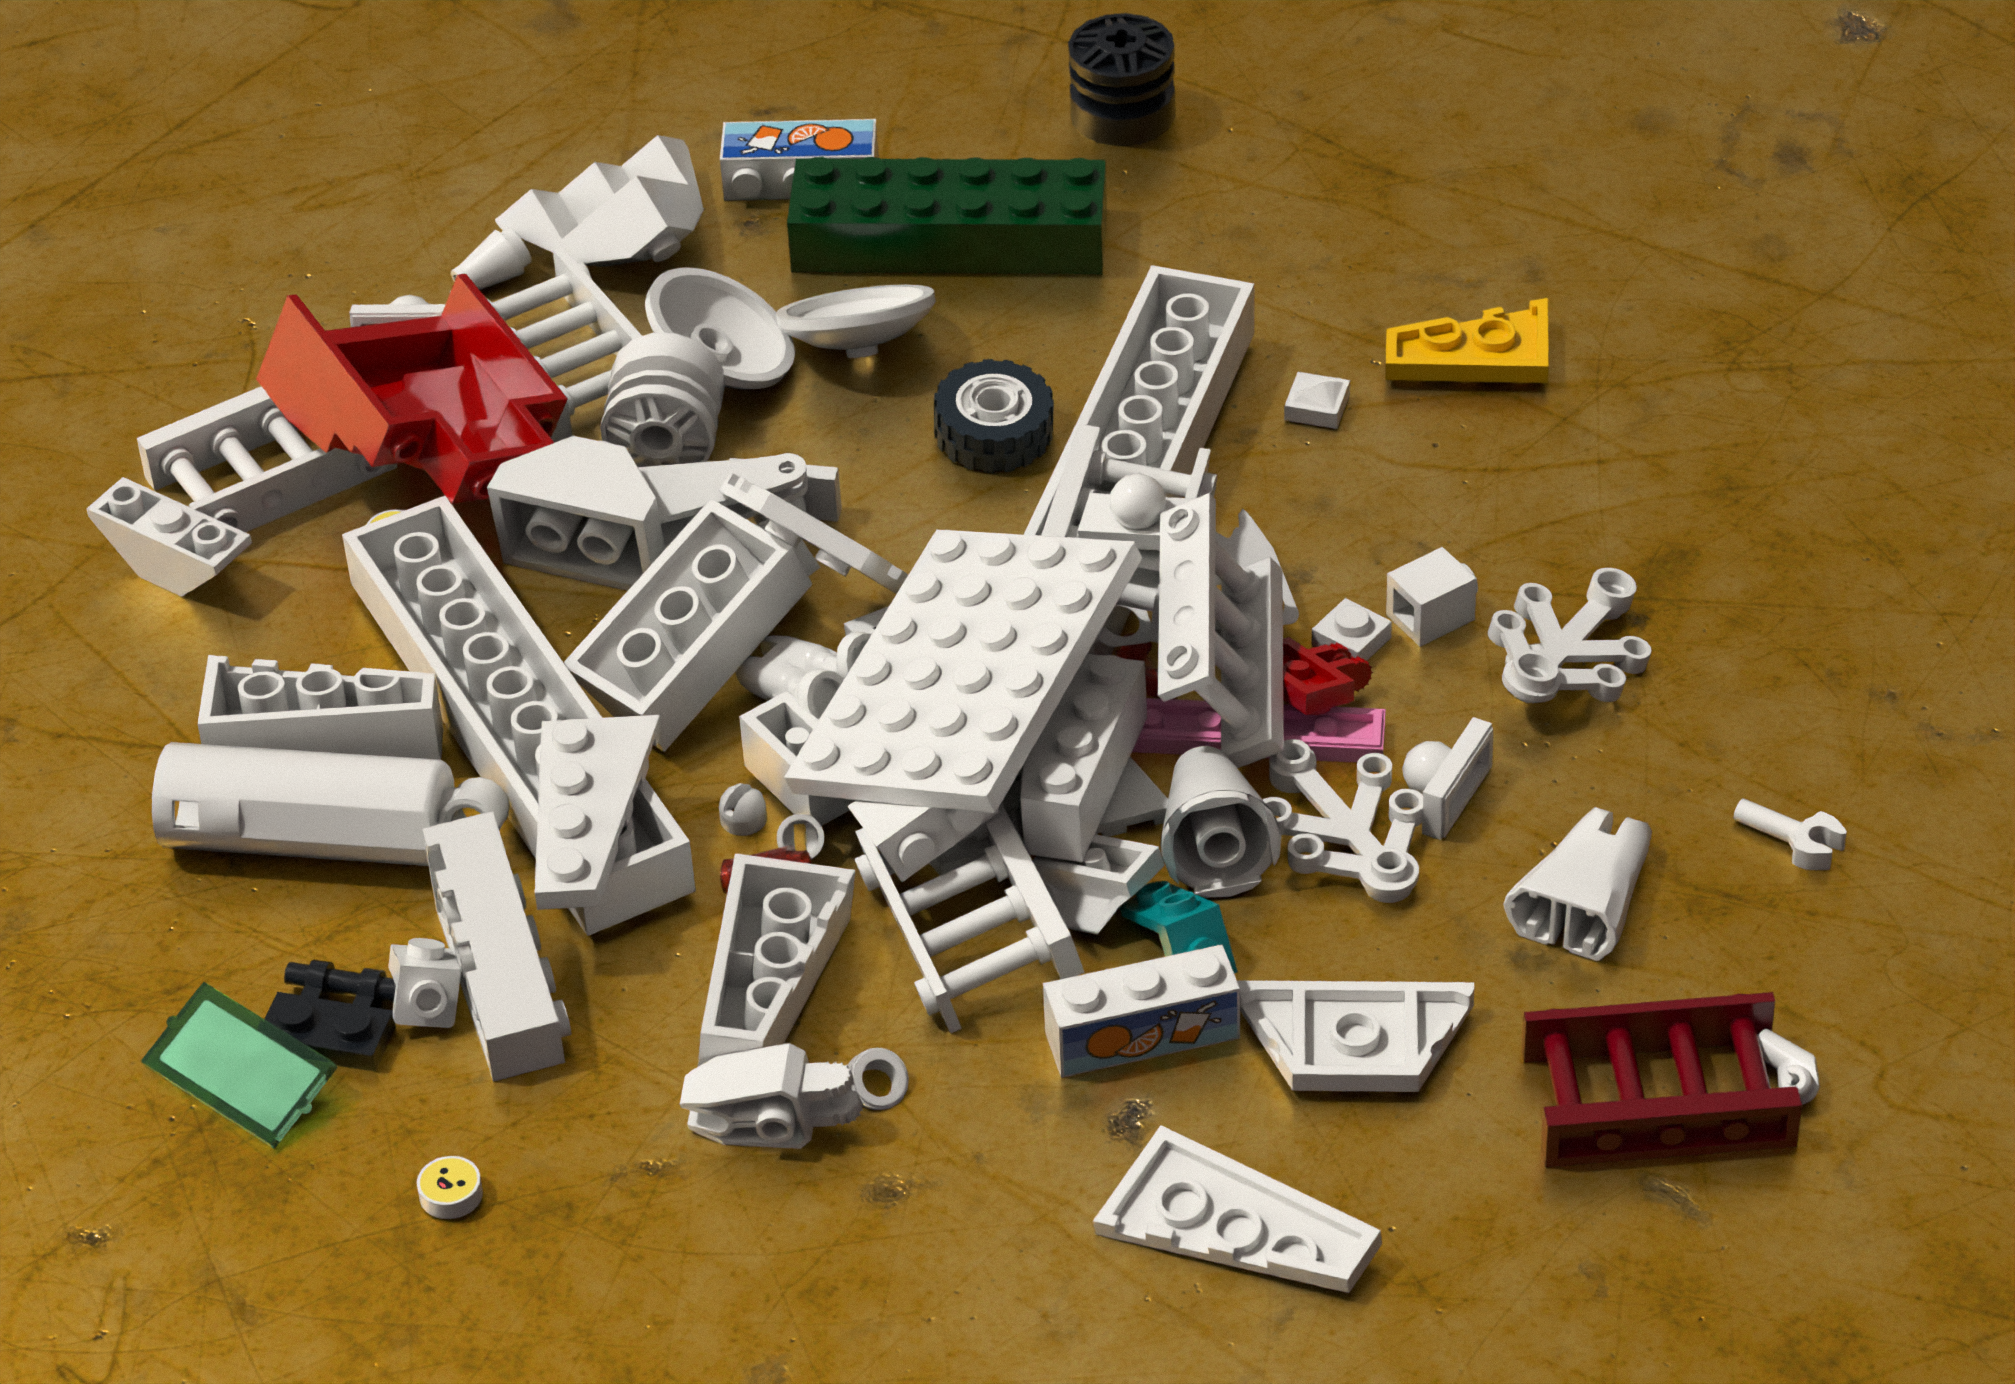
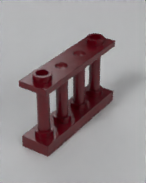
M1773 992L1524 1012L1523 1063L1548 1062L1557 1105L1543 1108L1541 1151L1545 1168L1797 1147L1802 1112L1798 1087L1771 1088L1758 1035L1764 1029L1772 1031L1775 1009ZM1734 1046L1745 1091L1708 1093L1698 1049ZM1672 1051L1682 1096L1645 1099L1635 1054ZM1610 1056L1620 1101L1582 1104L1573 1059Z

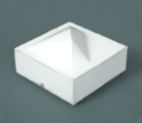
M1297 372L1284 405V420L1337 429L1350 396V380Z

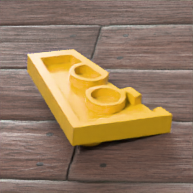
M1548 297L1530 301L1529 309L1505 314L1501 306L1483 310L1481 319L1458 323L1450 317L1387 328L1385 380H1405L1410 382L1459 381L1464 383L1513 382L1518 384L1548 383Z

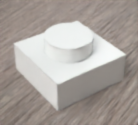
M1345 598L1312 628L1311 646L1317 647L1325 644L1329 646L1331 643L1336 644L1337 642L1349 649V652L1352 653L1351 657L1356 658L1359 656L1367 661L1391 638L1392 621Z

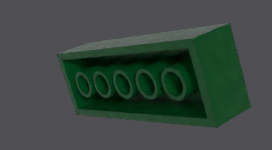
M866 157L863 159L796 158L787 218L791 272L1103 274L1107 216L1106 160H1088L1084 158H1073L1070 160H1038L1033 158L982 159L977 157L968 159H931L927 157L915 159H880L877 157Z

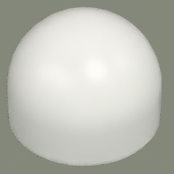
M871 1048L859 1053L848 1063L854 1078L852 1091H856L857 1095L860 1096L863 1108L871 1110L888 1109L898 1104L906 1094L909 1082L908 1072L904 1062L894 1052L885 1048ZM876 1069L885 1072L890 1077L892 1083L889 1094L879 1097L868 1092L862 1080L863 1071Z

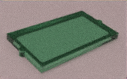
M205 982L200 985L177 1016H170L167 1019L168 1027L141 1060L145 1067L274 1149L301 1114H307L312 1110V1100L338 1068L331 1060Z

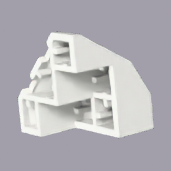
M657 135L622 166L594 162L559 193L536 189L529 190L495 221L500 229L511 228L520 238L552 253L553 249L562 246L577 263L583 262L588 266L605 267L645 261L651 258L655 262L670 258L680 249V241L695 229L704 208L689 149L684 140Z

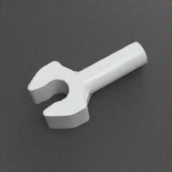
M1744 798L1739 801L1733 816L1735 821L1788 842L1793 850L1792 864L1807 870H1829L1831 868L1833 852L1831 848L1840 851L1845 849L1846 829L1834 816L1820 811L1816 815L1805 819L1804 822H1799Z

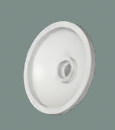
M699 268L672 269L657 277L646 295V315L653 333H676L700 342L714 353L723 367L725 387L748 390L775 385L785 377L792 366L795 356L792 336L788 335L777 325L776 311L754 291L727 276Z
M884 285L843 290L788 304L776 312L777 325L783 331L801 341L819 348L846 349L848 358H860L877 354L878 344L885 343L908 332L929 313L935 304V294L931 287L922 285Z

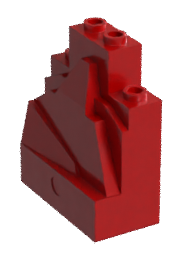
M467 274L457 275L441 316L326 331L297 294L287 295L256 378L288 422H291L324 452L328 453L337 448L363 455L372 467L406 463L426 470L452 504L488 499L487 487L501 463L553 444L554 442L551 437L568 400Z

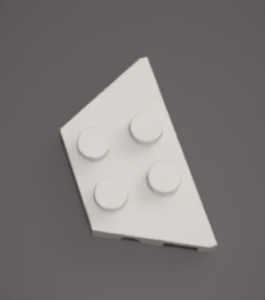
M1237 980L1240 987V1011L1292 1091L1419 1092L1474 1006V982Z

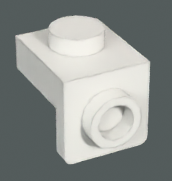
M427 938L410 939L408 945L391 944L388 968L396 985L392 1013L394 1022L398 1025L452 1027L455 1023L461 968L452 949L445 948V944L440 941Z

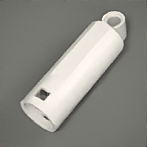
M171 742L165 745L160 754L152 791L153 829L158 844L163 848L428 866L423 828L466 818L463 808H472L481 814L493 811L500 830L508 817L510 807L507 795L501 786L492 780L481 777L470 778L459 784L456 788L451 768L446 762L438 759ZM175 801H179L178 815L175 820Z

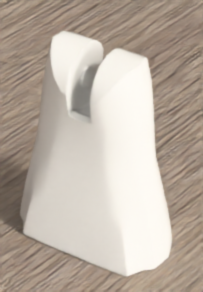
M1594 807L1573 827L1547 857L1507 893L1503 906L1507 918L1513 925L1516 933L1521 937L1548 945V943L1555 944L1565 925L1563 948L1568 949L1570 953L1595 961H1600L1607 954L1611 953L1620 939L1633 890L1649 850L1652 829L1648 823L1627 817L1622 822L1616 835H1611L1613 812Z

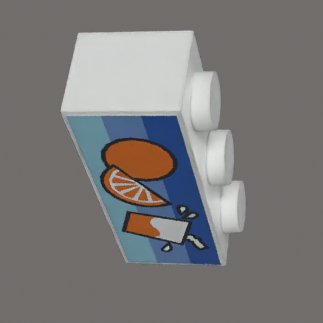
M876 119L723 122L720 166L724 201L790 199L796 158H879Z
M1223 945L1043 983L1045 1034L1061 1078L1240 1039V987Z

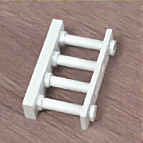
M562 246L553 249L555 278L493 303L488 300L504 321L562 297L573 307L517 331L511 327L512 331L527 349L586 325H589L598 335L543 359L534 356L551 378L612 353L617 357L619 350L631 340L642 336L595 284L583 262L577 263ZM612 370L568 388H565L563 385L558 386L568 400L551 437L554 443L572 436L570 416L574 414V408L608 395Z
M262 386L137 438L145 479L154 491L178 481L194 501L189 504L190 508L243 532H248L398 467L397 464L372 467L363 455L337 448L328 453L324 452L321 448L313 451L297 432L299 429L291 422H288ZM276 440L292 460L264 472L248 451ZM228 461L243 481L215 493L199 472Z
M1078 423L1041 536L1079 538V521H1081L1089 494L1095 493V489H1091L1090 486L1091 484L1101 485L1102 480L1117 483L1126 475L1141 473L1154 478L1161 484L1164 492L1168 494L1196 499L1210 493L1214 497L1217 474L1208 473L1211 450L1199 448L1192 475L1107 458V452L1098 451L1100 427ZM1138 549L1142 557L1138 568L1159 572L1160 551ZM1128 583L1116 604L1152 611L1149 641L1158 643L1159 585L1155 589Z
M1208 493L1160 513L1158 696L1165 702L1195 690L1221 716V751L1229 757L1237 768L1284 751L1282 568L1271 557L1242 568L1216 541V499ZM1215 574L1222 580L1221 591L1215 585ZM1215 619L1221 624V636L1215 631ZM1215 665L1221 670V683L1215 678Z
M1002 802L998 807L1000 812L952 846L954 847L973 837L978 842L988 838L992 846L984 849V856L901 894L898 893L890 875L895 873L882 853L879 854L874 842L864 828L855 831L864 855L854 859L868 891L880 887L923 976L922 979L914 982L922 1003L929 1016L940 1011L950 1033L962 1029L950 999L1033 961L1038 960L1042 965L1051 960L1060 979L1084 973L1071 934ZM996 877L998 882L1009 878L1012 887L1005 889V897L926 933L918 934L910 918L911 915ZM1017 918L1019 923L1030 919L1034 928L1026 931L1027 938L939 977L930 957Z

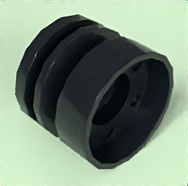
M1121 13L1108 14L1091 19L1074 30L1068 42L1071 80L1069 86L1070 113L1072 125L1078 132L1096 143L1118 147L1140 145L1157 139L1170 129L1175 118V87L1173 81L1175 74L1173 61L1175 51L1173 36L1162 23L1147 16Z

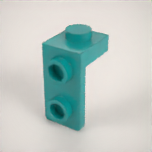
M1157 881L1144 885L1135 893L1136 897L1129 899L1120 907L1122 917L1159 933L1165 957L1223 945L1233 972H1238L1219 904L1170 884L1168 881Z

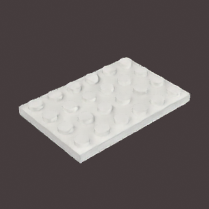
M936 529L785 774L784 778L792 794L996 813L1142 560L1135 541Z

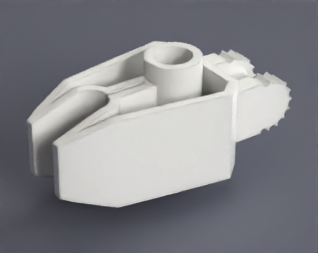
M790 1043L714 1057L685 1075L680 1099L681 1108L690 1110L687 1122L688 1129L723 1145L801 1149L811 1140L813 1127L836 1126L838 1123L841 1125L845 1123L850 1124L851 1121H856V1118L861 1116L860 1111H863L860 1096L857 1095L856 1091H852L854 1078L848 1065H843V1062L840 1064L836 1062L833 1064H829V1062L809 1063L806 1051Z

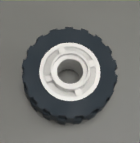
M983 359V362L973 363L972 361L964 364L958 370L953 369L948 373V377L945 380L940 381L937 386V393L934 395L935 439L938 438V447L942 452L945 451L948 454V458L954 463L959 462L964 465V468L971 470L979 469L984 470L986 473H994V471L1003 470L1004 472L1014 471L1015 468L1020 466L1026 467L1032 464L1035 458H1040L1046 452V446L1051 444L1054 414L1053 392L1051 387L1045 384V378L1040 374H1035L1032 372V368L1026 365L1014 364V361Z

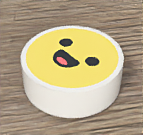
M445 1156L435 1159L421 1170L417 1178V1189L421 1206L428 1214L437 1218L455 1219L467 1215L478 1206L482 1199L483 1189L480 1172L473 1162L463 1157Z

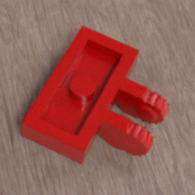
M1290 637L1283 638V700L1305 715L1325 714L1332 707L1354 701V691L1359 692L1360 689L1364 690V687L1369 685L1368 682L1372 679L1371 674L1373 673L1371 671L1372 666L1359 656L1356 658L1351 657L1352 653L1349 652V649L1337 642L1336 644L1331 643L1329 646L1325 644L1307 649Z

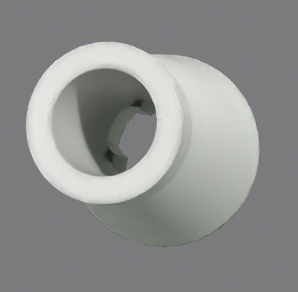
M507 228L502 232L494 230L459 266L451 270V276L455 282L458 274H467L478 289L482 290L524 274V267L531 263V256L526 245L513 229Z

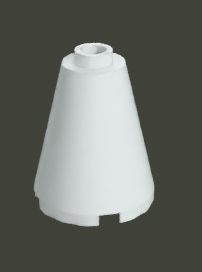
M1199 746L1186 751L1179 757L1173 771L1160 844L1162 859L1170 877L1178 884L1181 881L1194 888L1195 894L1204 897H1231L1253 889L1262 881L1260 875L1265 872L1272 862L1273 866H1275L1280 857L1281 833L1276 817L1234 763L1220 749L1211 746Z

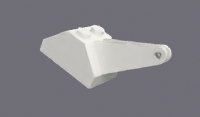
M571 436L501 463L487 489L504 564L628 591L710 499L715 500L745 519L758 514L719 491L730 472L787 502H791L801 498L808 491L809 481L806 462L799 455L785 453L750 459L637 467L625 446L615 445L607 441Z

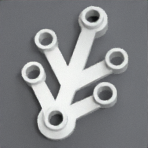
M1601 568L1595 571L1586 595L1588 602L1563 629H1561L1551 606V592L1546 587L1537 583L1523 584L1519 588L1514 608L1516 612L1510 610L1495 612L1487 633L1489 639L1494 644L1505 648L1510 659L1502 673V682L1505 688L1517 699L1526 703L1549 701L1556 696L1558 690H1588L1591 696L1600 701L1613 702L1618 700L1626 681L1624 672L1631 674L1643 672L1647 667L1652 652L1651 646L1645 640L1636 636H1625L1620 640L1586 639L1605 619H1617L1630 609L1637 589L1634 579L1626 572L1615 568ZM1524 618L1532 621L1543 646L1541 652L1531 650L1523 634L1526 627ZM1564 662H1614L1616 665L1598 664L1593 669L1560 668Z
M1285 740L1284 751L1269 758V779L1271 784L1282 792H1302L1324 817L1293 813L1290 803L1283 798L1269 797L1263 799L1274 816L1279 817L1276 820L1281 836H1294L1288 843V865L1290 868L1302 874L1317 871L1358 878L1367 894L1380 902L1394 903L1405 899L1416 886L1419 879L1418 862L1408 853L1415 827L1422 823L1423 795L1413 789H1400L1392 793L1389 798V820L1392 825L1384 846H1382L1370 831L1382 792L1389 788L1392 783L1391 760L1380 753L1365 754L1358 760V789L1352 809H1350L1316 771V756L1310 747L1300 740ZM1404 807H1405V808H1412V809H1410V810H1404V809H1401V808H1404ZM1323 841L1348 845L1357 855L1324 850ZM1309 852V853H1312V854L1303 855V854H1300V853Z

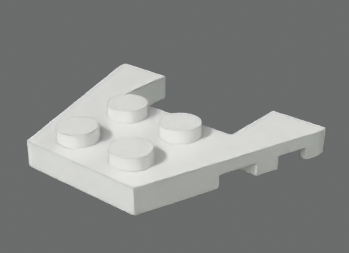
M732 472L729 473L719 490L726 496L769 519L765 530L795 548H797L801 539L819 548L815 559L845 577L852 567L897 594L909 575L868 548L773 493Z

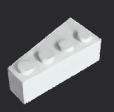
M1087 654L1023 764L1020 799L1024 846L1029 855L1083 862L1147 719L1144 661L1123 659L1114 655Z
M208 655L198 717L201 744L441 760L444 728L434 673L362 668L355 676L341 675L338 671L334 670L333 665L311 663L306 672L279 670L278 661L255 659L252 663V668L230 666L227 656Z
M490 811L423 828L436 912L448 948L452 949L461 968L460 984L493 1082L565 1063L561 1038L571 1035L567 1011L562 999L552 1001L550 993L556 992L552 969L547 957L539 958L537 951L541 950V943L533 915H525L526 900L519 875L512 873L494 812Z
M735 853L701 1027L698 1066L719 1055L784 1044L850 921L855 870Z

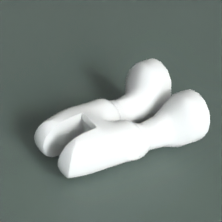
M851 632L841 640L837 652L820 644L794 637L766 636L760 644L764 656L762 658L749 656L736 670V676L740 684L748 691L768 701L788 690L798 700V705L810 715H814L819 720L872 634Z

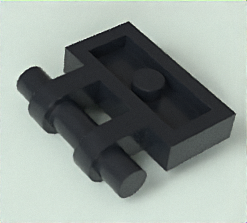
M315 959L309 965L289 962L284 974L285 985L304 989L301 995L277 992L258 1033L302 1060L376 1072L396 1028L392 1017L393 1010L380 1008L382 1001L394 1003L396 985L393 978H388L383 970L365 968L361 973L335 969L332 962ZM331 993L355 997L352 1004L328 1000Z

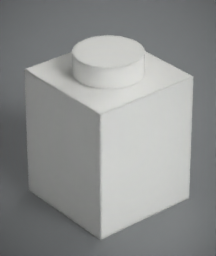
M1441 547L1387 573L1386 615L1421 647L1475 620L1476 593L1478 591L1477 578L1466 564L1458 562L1448 551Z

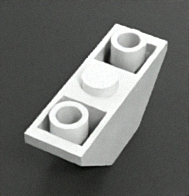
M124 477L86 508L90 520L140 578L181 597L216 576L252 544L250 534Z

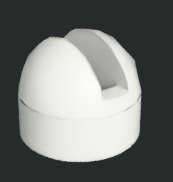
M742 783L727 788L721 796L719 803L721 826L727 832L739 836L750 835L762 829L767 821L766 803L762 793L757 789L751 788L750 785Z
M806 814L789 816L781 823L777 831V845L780 852L787 859L794 862L812 860L820 853L824 844L822 826L815 818ZM794 824L806 825L805 845L807 853L795 854Z

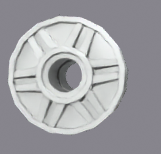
M651 333L631 340L619 350L612 366L608 397L605 402L600 426L602 441L625 446L637 467L708 462L715 446L718 414L721 410L725 388L724 370L714 353L697 340L676 333Z

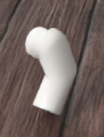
M1764 1029L1758 1035L1764 1063L1777 1070L1779 1088L1797 1086L1802 1105L1812 1101L1820 1089L1815 1056L1771 1030Z

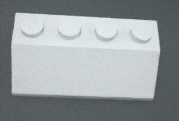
M710 499L563 663L575 680L612 716L660 715L662 733L656 747L665 752L812 586V582L791 545L715 500Z

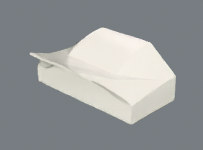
M1097 834L1094 835L1083 862L1036 856L1032 860L1066 927L1097 935L1117 910L1165 866L1159 846Z

